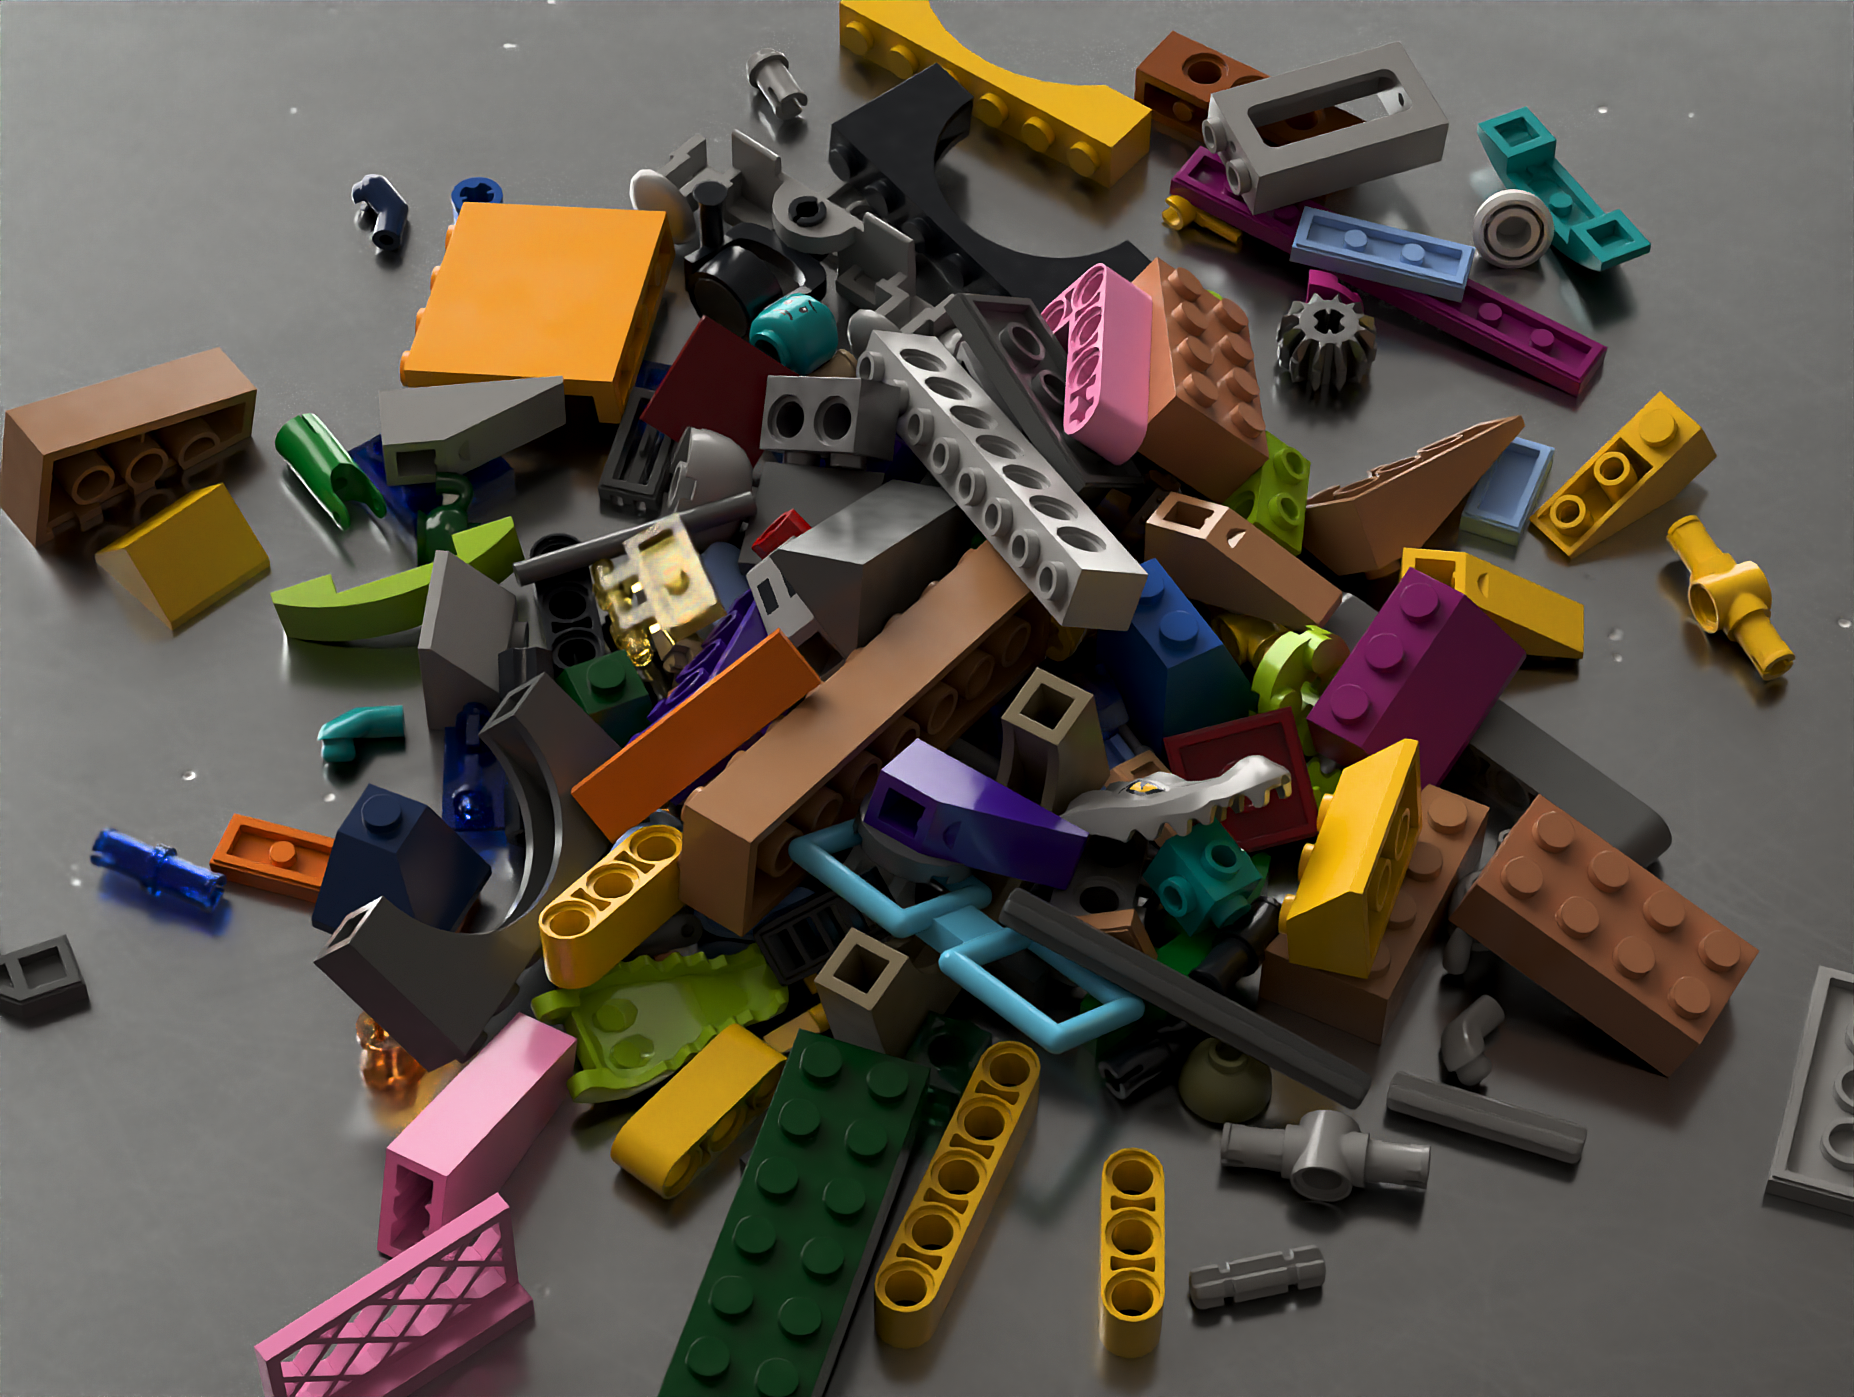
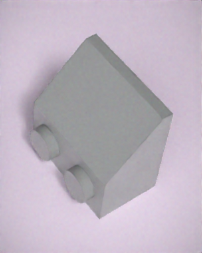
M436 550L418 644L428 729L480 732L501 703L499 696L498 654L512 647L528 648L529 624L528 622L518 621L516 595L451 552Z

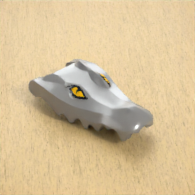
M1260 755L1247 756L1238 761L1222 776L1203 781H1187L1175 774L1158 771L1145 778H1138L1131 782L1118 781L1111 783L1106 790H1092L1082 793L1069 803L1066 812L1059 817L1087 831L1090 835L1106 836L1123 842L1130 841L1136 830L1146 839L1153 841L1160 837L1165 823H1168L1179 836H1185L1192 832V823L1197 824L1201 822L1203 825H1209L1214 822V817L1219 822L1226 819L1227 807L1229 806L1235 813L1244 811V795L1251 799L1255 808H1261L1269 803L1270 790L1272 789L1277 791L1279 799L1289 797L1292 793L1291 773L1283 766Z

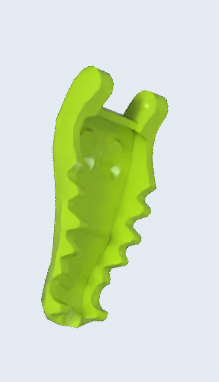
M752 943L739 953L733 955L723 954L714 959H708L704 952H698L690 956H681L680 952H674L663 961H654L648 955L639 956L630 962L620 961L599 981L588 987L580 989L562 988L533 998L531 1009L538 1021L547 1025L563 1024L567 1034L577 1038L576 1054L584 1070L570 1077L566 1082V1086L574 1103L588 1104L626 1099L653 1088L684 1067L729 1025L737 1023L747 1027L755 1023L767 1021L784 1012L789 1002L788 986L783 987L779 984L757 943Z

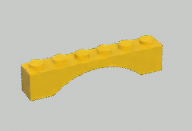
M842 0L839 2L840 45L905 80L937 62L974 96L972 109L974 117L982 120L988 126L995 127L1027 144L1033 150L1042 152L1068 166L1082 176L1088 177L1110 189L1149 152L1152 109L1106 85H1070L1045 82L1012 73L989 63L965 48L943 27L931 9L928 0Z

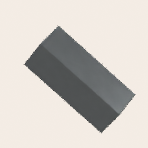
M892 479L781 546L769 557L847 660L853 650H857L859 647L864 648L876 638L893 615L897 613L903 614L917 602L931 582L941 581L957 566L964 553L970 549L972 521L944 488Z

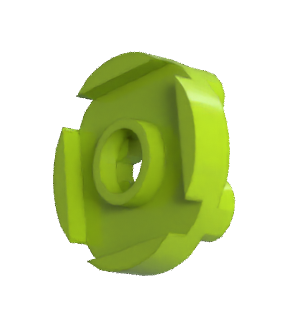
M1315 625L1305 626L1307 631L1301 635L1289 631L1276 640L1269 648L1256 670L1251 691L1260 694L1258 714L1288 706L1292 707L1303 754L1314 756L1318 752L1315 751L1306 717L1350 655V650L1345 641L1338 635ZM1249 710V716H1253V715H1256V714H1257V713H1255V712Z

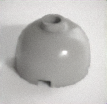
M687 427L679 441L669 472L674 475L669 493H663L659 518L746 491H751L755 500L758 488L752 486L753 467L745 451L732 439L717 432L703 428L699 430ZM750 517L663 544L682 551L704 552L715 542L728 543L734 539L742 523H748Z

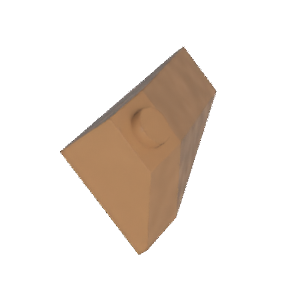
M1522 415L1478 423L1418 449V455L1404 458L1390 464H1383L1366 471L1368 475L1366 479L1351 483L1340 488V485H1334L1307 497L1302 546L1338 576L1364 572L1366 580H1373L1399 570L1401 567L1399 559L1402 558L1403 547L1419 549L1424 545L1525 427Z

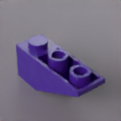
M918 738L881 769L863 820L864 823L920 854L1066 890L1071 884L1090 835L1087 831Z

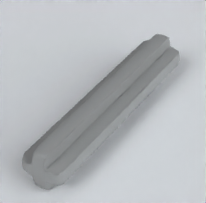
M1403 1071L1395 1073L1387 1093L1386 1106L1390 1110L1570 1164L1577 1163L1581 1158L1587 1138V1129L1581 1124Z

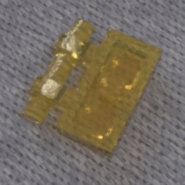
M677 512L622 542L630 559L626 563L615 568L612 560L600 559L593 563L590 568L595 582L592 586V592L600 609L609 613L613 622L610 626V633L617 649L626 650L634 666H643L652 660L654 653L649 644L652 633L661 629L671 645H674L728 615L690 532ZM643 588L648 601L633 608L631 603L633 595Z

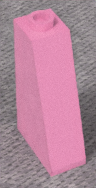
M519 1012L386 1148L377 1243L378 1251L394 1258L500 1191L569 1093L566 1082L573 1076L577 1038Z

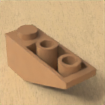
M1171 491L1146 522L1144 562L1156 558L1187 598L1225 608L1233 614L1249 615L1281 624L1290 630L1299 632L1307 631L1305 627L1307 625L1323 628L1342 603V591L1230 507Z

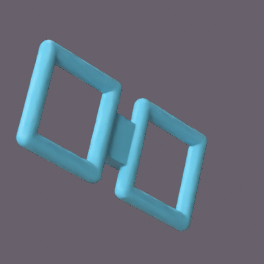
M855 818L797 837L789 844L788 854L795 863L894 937L906 938L915 934L941 954L939 968L946 976L1052 1054L1063 1053L1137 1021L1145 1012V1004L1141 998L1008 927L1003 928L981 912V909L986 908L991 903L992 891L974 875L960 883L946 884L948 877L932 876L935 881L950 892L906 909L901 908L831 856V854L861 844L863 838L860 834L854 835L853 823ZM1028 948L1104 1005L1057 1024L981 966Z

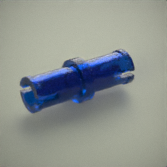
M111 826L105 827L93 844L92 851L102 854L93 853L90 856L92 865L106 868L138 882L140 890L152 896H157L162 892L200 908L201 911L207 914L212 913L223 897L225 889L216 887V885L223 887L227 883L226 875L219 872L215 873L177 857V850L166 844L161 843L154 847L118 832L117 829Z

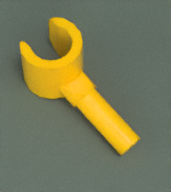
M1171 195L1165 199V202L1170 207L1162 212V219L1173 229L1181 230L1194 221L1201 227L1208 228L1236 245L1243 236L1242 231L1193 206L1185 198L1179 195Z

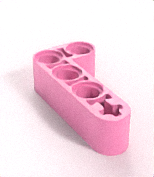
M1099 263L1087 270L1043 310L1041 315L1067 353L1064 432L1112 464L1121 465L1136 453L1143 442L1148 426L1153 302L1150 295L1103 263Z

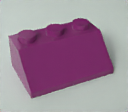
M1409 567L1306 717L1315 751L1347 768L1405 738L1419 741L1421 791L1428 784L1439 787L1526 659V651L1465 594Z

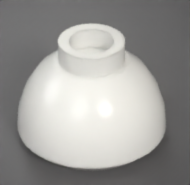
M1518 189L1503 190L1490 196L1478 209L1473 221V241L1479 254L1492 265L1506 269L1522 268L1536 262L1548 250L1554 236L1553 218L1544 202L1534 194Z

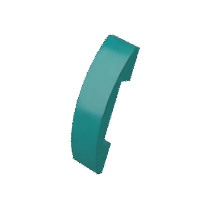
M1527 106L1478 123L1477 134L1506 189H1518L1532 193L1541 199L1549 209L1554 222V236L1551 244L1580 265L1597 271H1603L1650 253L1651 243L1620 209L1605 213L1555 158L1557 139Z

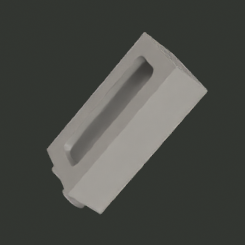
M1400 41L1212 93L1208 117L1202 123V133L1208 150L1212 154L1217 153L1223 162L1232 192L1235 195H1241L1252 215H1256L1442 161L1449 121ZM1373 94L1378 95L1389 116L1280 147L1266 145L1256 130L1260 126Z

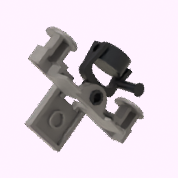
M737 129L731 134L732 167L724 173L707 164L706 138L697 133L671 153L670 161L656 172L651 169L640 170L631 179L629 196L633 210L666 211L674 245H684L695 237L696 222L694 212L699 209L701 248L684 257L685 291L689 293L690 301L700 319L705 315L748 343L750 342L749 333L753 320L762 311L785 297L775 275L762 260L781 269L800 285L799 288L787 295L802 293L815 298L817 301H821L827 293V275L820 262L828 258L837 264L835 292L861 308L851 316L847 327L850 349L857 360L866 351L872 330L934 336L938 338L947 330L956 328V325L944 308L955 296L953 293L936 307L916 296L915 256L918 253L915 251L913 239L901 233L885 217L876 215L868 205L867 200L848 182L837 178L821 192L816 193L782 171L780 156ZM723 221L733 227L725 234Z

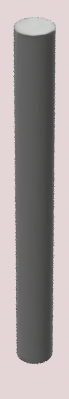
M746 491L512 564L514 575L519 587L527 586L756 515V503L751 491Z

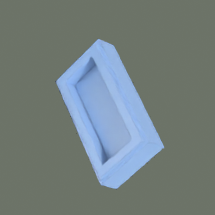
M1515 437L1474 485L1461 514L1459 529L1518 547L1553 463L1555 448Z

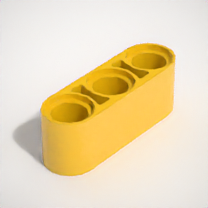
M650 825L640 828L545 907L540 914L538 923L545 972L550 982L565 989H580L594 984L685 905V903L678 900L680 869L677 866V861L682 850V832L668 825Z
M737 1023L729 1025L626 1122L617 1134L611 1147L610 1157L612 1161L663 1199H671L677 1196L769 1107L788 1058L742 1025Z
M1134 1147L1120 1149L1111 1154L1104 1162L1099 1203L1098 1332L1100 1341L1108 1351L1117 1356L1130 1359L1142 1357L1150 1353L1159 1343L1165 1299V1176L1163 1166L1155 1155L1144 1149ZM1133 1190L1138 1191L1142 1194L1128 1195L1124 1194L1122 1191ZM1133 1249L1140 1251L1142 1254L1128 1255L1121 1252V1250ZM1132 1309L1143 1314L1132 1317L1124 1315L1120 1311Z

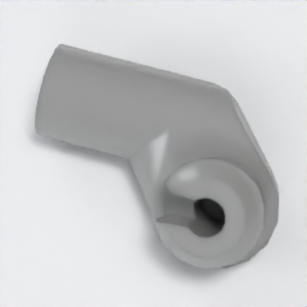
M1488 995L1479 997L1446 1025L1441 1034L1440 1043L1444 1063L1448 1071L1456 1072L1459 1081L1463 1085L1472 1086L1479 1083L1492 1070L1490 1059L1483 1053L1485 1049L1483 1038L1502 1023L1505 1016L1497 1001Z

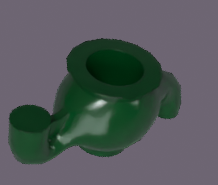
M436 472V496H442L443 503L441 506L433 509L428 515L420 509L418 511L417 567L433 563L436 550L449 551L457 555L451 535L481 526V523L469 522L468 511L474 498V488L467 476L457 472Z

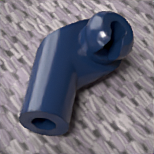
M368 174L364 176L362 181L354 184L351 193L354 204L363 201L360 210L365 212L375 210L378 214L372 235L373 243L383 250H395L401 244L409 212L408 204L386 177Z

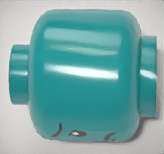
M802 293L787 295L762 311L751 323L749 333L751 345L800 376H808L827 363L835 355L839 342L836 321L830 309L815 298Z

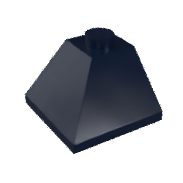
M369 783L336 833L311 918L312 927L333 935L348 914L384 896L410 917L437 929L455 933L492 875L491 866L427 804Z

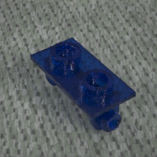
M479 702L465 704L462 711L455 718V727H445L442 819L455 832L505 831L503 789L506 784L505 771L490 748L478 736L492 716L488 712V708Z

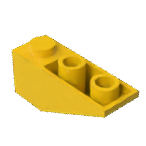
M1659 391L1529 518V521L1572 560L1674 499L1717 455L1702 427Z
M1403 547L1398 583L1409 567H1412L1465 594L1520 645L1527 655L1583 659L1584 605L1466 552Z

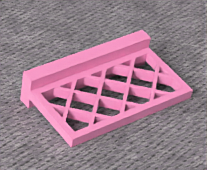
M498 1192L254 1346L265 1397H407L535 1314L533 1298L522 1287L518 1279L510 1206ZM481 1234L473 1246H468L474 1237ZM453 1267H457L449 1280L442 1283ZM421 1272L414 1284H408L413 1276ZM393 1305H398L392 1313V1315L385 1321L381 1322L386 1316V1314L389 1312L391 1307ZM362 1310L353 1323H347L352 1315ZM337 1344L330 1356L321 1361L330 1346ZM301 1348L293 1361L280 1362Z

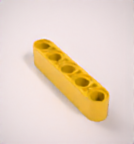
M998 1042L987 1048L981 1056L876 1274L874 1283L875 1328L881 1339L893 1347L903 1349L919 1347L927 1342L935 1333L1037 1114L1041 1065L1037 1054L1032 1048L1021 1042ZM1007 1083H1009V1084H1015V1085H1017V1086L1007 1087V1086H1002L1001 1084H1007ZM986 1136V1137H991V1138H993V1139H991V1140H979V1139H976L975 1137ZM964 1190L969 1193L956 1195L949 1193V1191ZM935 1244L940 1245L944 1248L938 1250H927L922 1248V1246ZM900 1300H911L918 1304L904 1307L894 1303Z

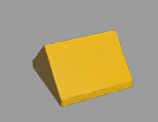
M224 483L192 490L95 553L96 562L172 631L270 566L268 555Z

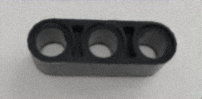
M565 533L549 534L534 543L530 550V558L571 546L581 541L575 536ZM589 566L532 584L543 648L552 651L554 680L565 668L606 655Z

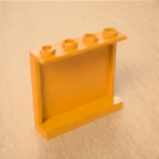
M463 202L456 224L450 225L447 230L445 240L446 252L441 266H436L433 269L430 282L431 294L426 308L419 309L415 322L416 336L411 350L405 351L402 355L400 362L402 385L408 388L563 375L564 395L593 396L599 422L620 424L633 386H635L676 255L667 212Z

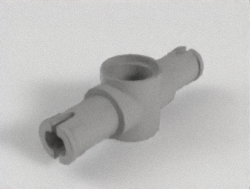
M1316 1110L1304 1115L1299 1125L1287 1124L1286 1129H1266L1225 1122L1221 1140L1220 1163L1221 1166L1250 1167L1281 1172V1178L1290 1179L1292 1187L1299 1194L1317 1201L1333 1202L1347 1197L1352 1190V1186L1365 1187L1366 1182L1406 1185L1407 1187L1427 1190L1431 1146L1370 1139V1133H1361L1359 1124L1352 1117L1332 1110Z

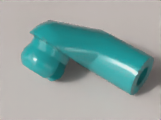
M403 705L356 707L327 722L321 727L317 741H322V759L326 763L352 761L356 755L354 740L405 737Z

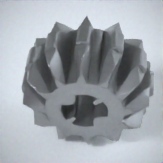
M1314 292L1308 303L1293 301L1288 315L1282 316L1281 323L1278 324L1276 341L1278 342L1277 356L1279 366L1289 369L1292 382L1311 381L1314 392L1321 384H1330L1338 392H1340L1345 381L1360 384L1366 369L1371 368L1372 362L1376 358L1377 343L1375 342L1376 327L1374 325V317L1364 315L1361 302L1347 305L1342 303L1339 293L1332 300H1323Z

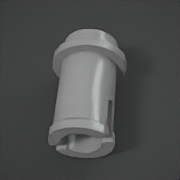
M764 48L755 52L746 64L747 80L752 87L761 89L777 118L788 120L796 117L803 109L794 98L802 106L807 105L808 98L789 73V62L785 55L778 51L775 52L772 48Z

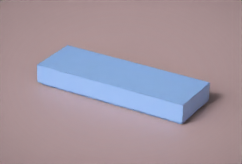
M1304 206L1289 261L1461 303L1476 247Z

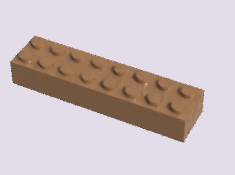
M988 540L976 550L972 548L966 551L957 566L939 582H931L923 591L920 599L903 614L897 613L893 615L884 626L882 632L864 648L859 647L857 650H853L845 661L844 666L828 680H821V684L806 695L805 700L787 716H778L770 724L765 735L747 751H738L730 759L725 770L706 787L700 786L692 791L681 811V820L684 824L682 850L677 861V866L680 869L678 900L743 937L810 875L809 872L789 857L788 847L793 839L854 819L865 794L874 790L881 769L918 738L944 752L1045 659L1052 615Z

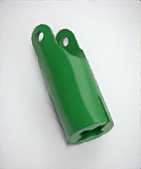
M311 413L302 414V417L298 415L282 426L275 439L277 452L342 531H347L350 528L349 513L342 503L345 501L354 500L366 504L379 519L386 517L387 507L380 491L317 415Z

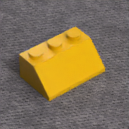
M1405 738L1343 769L1334 795L1324 794L1317 817V831L1319 835L1316 843L1305 844L1298 867V881L1300 885L1296 895L1287 894L1280 910L1278 930L1279 933L1287 935L1289 963L1368 979L1423 827L1419 741Z

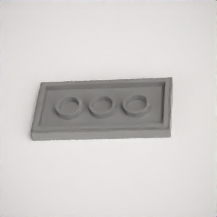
M1819 965L1765 1193L1854 1216V974Z

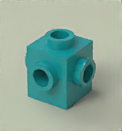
M1214 817V822L1209 825H1203L1200 822L1192 826V832L1188 835L1179 836L1177 834L1167 839L1142 875L1160 898L1165 910L1176 918L1190 937L1213 925L1221 930L1227 925L1235 924L1250 910L1251 905L1247 899L1263 878L1253 865L1249 855L1237 845L1216 817Z

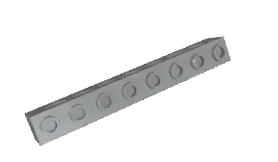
M872 330L866 351L858 359L856 377L901 387L896 428L897 434L1061 626L1128 631L1149 574L936 337Z

